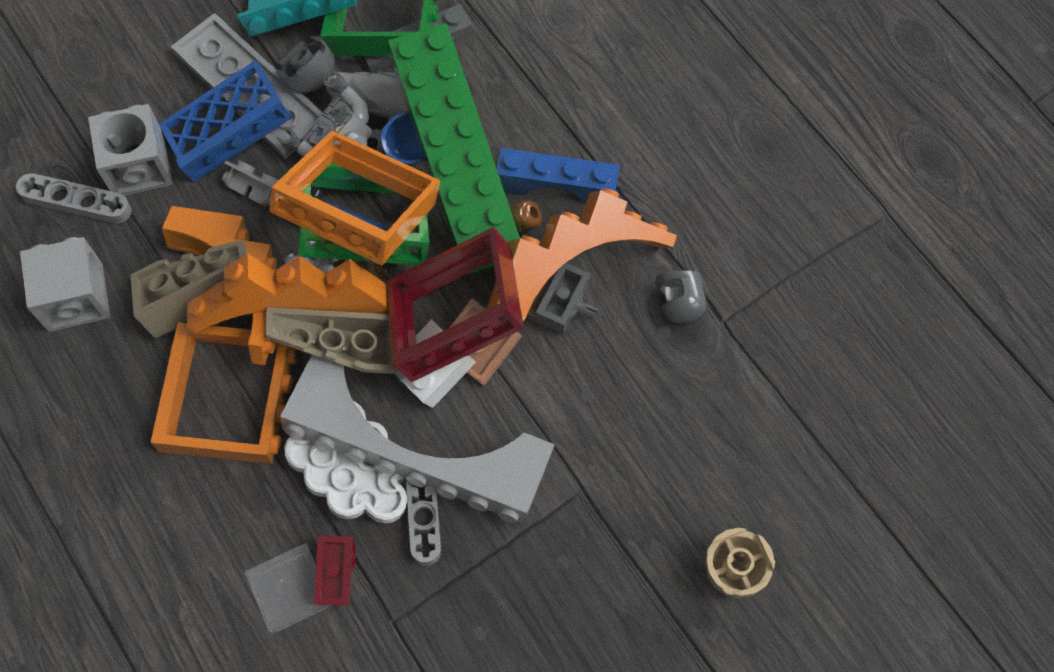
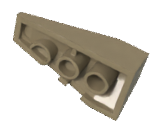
M240 240L212 247L205 254L194 256L192 253L184 254L181 260L171 263L167 259L156 261L131 274L134 317L155 339L175 330L178 322L186 323L187 303L224 280V268L247 254L244 241Z
M266 308V339L362 372L397 373V368L393 366L389 314Z

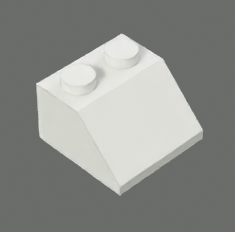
M431 319L416 335V344L443 330ZM468 355L414 382H410L398 369L396 375L423 403L433 408L476 361Z

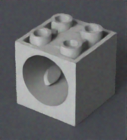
M149 104L134 105L127 109L102 112L99 115L88 117L96 169L110 191L125 196L173 185L165 137ZM141 144L135 150L121 154L128 147Z
M71 237L59 243L35 245L31 249L20 251L27 308L48 332L111 318L103 264L84 237Z

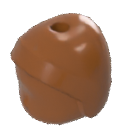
M522 201L510 208L518 233L524 234L531 229L537 228L542 222L539 206L532 201Z

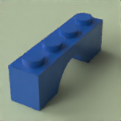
M501 148L497 172L505 193L526 195L538 188H556L576 195L585 204L591 192L600 191L601 188L616 191L620 165Z

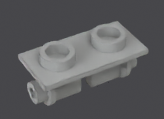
M238 160L237 165L225 161V164L232 167L230 172L226 171L222 177L225 186L242 195H246L250 186L253 187L248 198L268 208L270 206L271 187L278 179L263 173L262 177L254 174L255 168L243 161Z

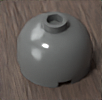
M311 36L312 42L308 44L300 41L288 50L279 61L282 68L281 70L276 69V74L291 90L301 93H312L326 89L327 86L323 83V79L328 81V78L333 75L332 70L335 69V59L330 48L320 36Z

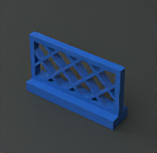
M255 60L161 122L159 126L177 157L176 162L178 166L193 182H196L293 117L281 101L262 67ZM257 72L258 78L255 86L245 85L246 79ZM229 90L234 91L230 102L220 101L225 92ZM242 92L252 93L248 104L238 103ZM260 94L271 95L269 99L260 105H256ZM204 106L209 107L206 119L196 118L198 110ZM218 108L227 109L224 121L214 120ZM236 110L246 111L245 115L232 122ZM180 122L185 123L181 135L172 134L171 128ZM193 124L203 125L199 137L189 136ZM211 126L221 127L218 133L207 138ZM187 142L197 143L195 148L183 154Z

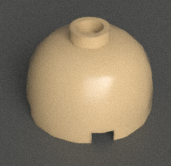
M744 528L729 529L716 536L707 550L705 559L707 577L714 588L724 595L734 598L753 596L764 589L772 577L775 566L772 549L766 540L759 534L755 535Z

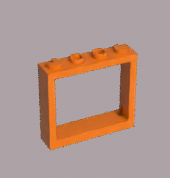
M331 130L271 187L269 212L379 265H383L434 207L441 180ZM331 163H335L414 200V202L386 232L302 191Z
M178 322L151 444L158 452L273 464L274 455L278 454V449L281 448L282 439L281 435H278L281 424L280 416L286 406L284 405L286 393L290 394L292 390L293 377L290 375L291 364H296L297 349L276 342L275 349H277L259 445L176 436L196 341L248 346L252 331L248 329L210 326L199 333H195L187 328V323Z

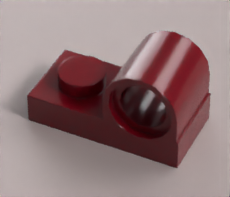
M318 536L314 605L350 606L351 573L354 571L356 561V542L352 536Z

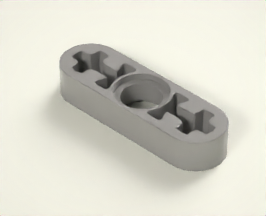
M406 481L411 554L419 565L430 566L436 563L441 555L437 490L426 486V501H419L418 489L412 487L413 485ZM421 509L430 510L433 514L432 521L425 526L418 525L414 521L417 511ZM435 530V534H430V533H429V532ZM415 532L428 533L430 547H435V550L430 551L429 557H423L422 552H417V549L422 548L423 544L422 535L415 536Z

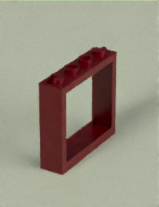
M495 227L387 281L393 366L410 382H414L524 329L510 245ZM493 261L500 303L416 344L413 301Z

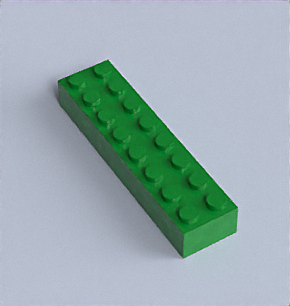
M447 23L388 40V53L430 176L441 180L437 198L454 247L492 227L497 229L508 244L510 240L520 239ZM492 261L464 275V278L466 279L495 269L494 262Z

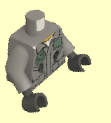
M332 70V73L337 76L336 82L330 84L323 79V83L333 92H339L341 94L340 97L337 95L304 135L302 138L303 142L299 141L296 133L289 127H284L283 129L291 136L290 139L286 141L279 137L277 139L285 149L293 150L296 148L297 153L303 157L331 130L367 146V139L372 134V130L367 125L369 112L366 102L350 86H345L346 81L344 77L335 70Z

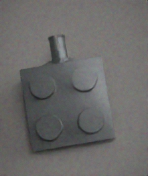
M568 263L562 265L539 291L526 318L561 334H564L571 319L577 313L594 321L599 308L583 302V295L589 285L591 273Z

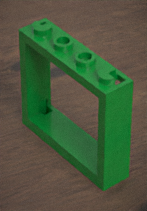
M424 0L419 31L434 27L433 23L438 22L439 14L436 4L437 1L441 0ZM345 8L325 14L321 38L334 56H389L388 40L414 32H344L348 9Z
M331 163L302 191L310 196L311 187L399 194L335 163ZM427 215L416 226V233H410L385 263L419 265L426 261L429 247ZM298 226V256L373 262ZM306 241H315V245H306ZM411 249H417L418 253H411Z

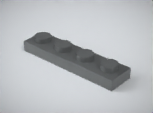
M461 4L438 12V22L433 23V26L447 23L452 39L473 31V25ZM421 20L391 32L419 31ZM361 56L370 73L392 65L390 56Z

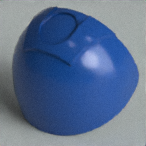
M408 111L395 115L386 123L380 133V142L385 155L408 166L424 162L425 160Z

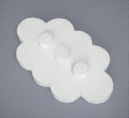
M354 402L357 409L366 420L364 410L359 404ZM367 421L375 430L388 439L387 432L382 425ZM290 436L284 448L286 461L289 466L296 471L304 473L305 485L308 491L317 496L327 497V505L331 513L338 518L354 519L366 512L376 522L392 523L404 514L407 506V495L400 483L405 477L395 473L393 475L384 474L377 470L375 465L365 461L363 463H356L348 459L344 453L334 449L333 451L323 450L314 441L304 437L303 439H295Z

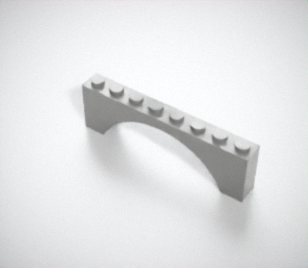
M315 355L310 357L280 416L282 429L286 434L295 439H303L304 437L314 441L323 450L333 451L334 449L344 453L348 459L356 463H363L365 461L375 465L376 469L384 474L393 475L395 473L403 476L409 483L417 487H424L426 485L434 488L438 494L445 498H459L468 502V505L473 509L492 511L499 514L498 516L502 520L509 523H525L555 445L530 434L523 433L502 448L474 457L438 458L410 451L385 438L365 420L349 393L344 375V365Z

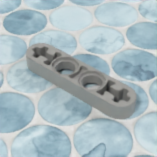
M31 173L23 175L16 184V190L22 199L29 204L111 223L126 221L132 212L127 198L117 192ZM35 184L39 188V190L31 189L29 193L27 192V189L33 188ZM61 189L68 191L67 196L63 200H53V195L56 191ZM85 197H96L92 206H81V201ZM118 204H120V205L122 206V208H121V209H116V210L114 211V213H113V212L111 211V209L109 208V207L116 208V207L118 206Z

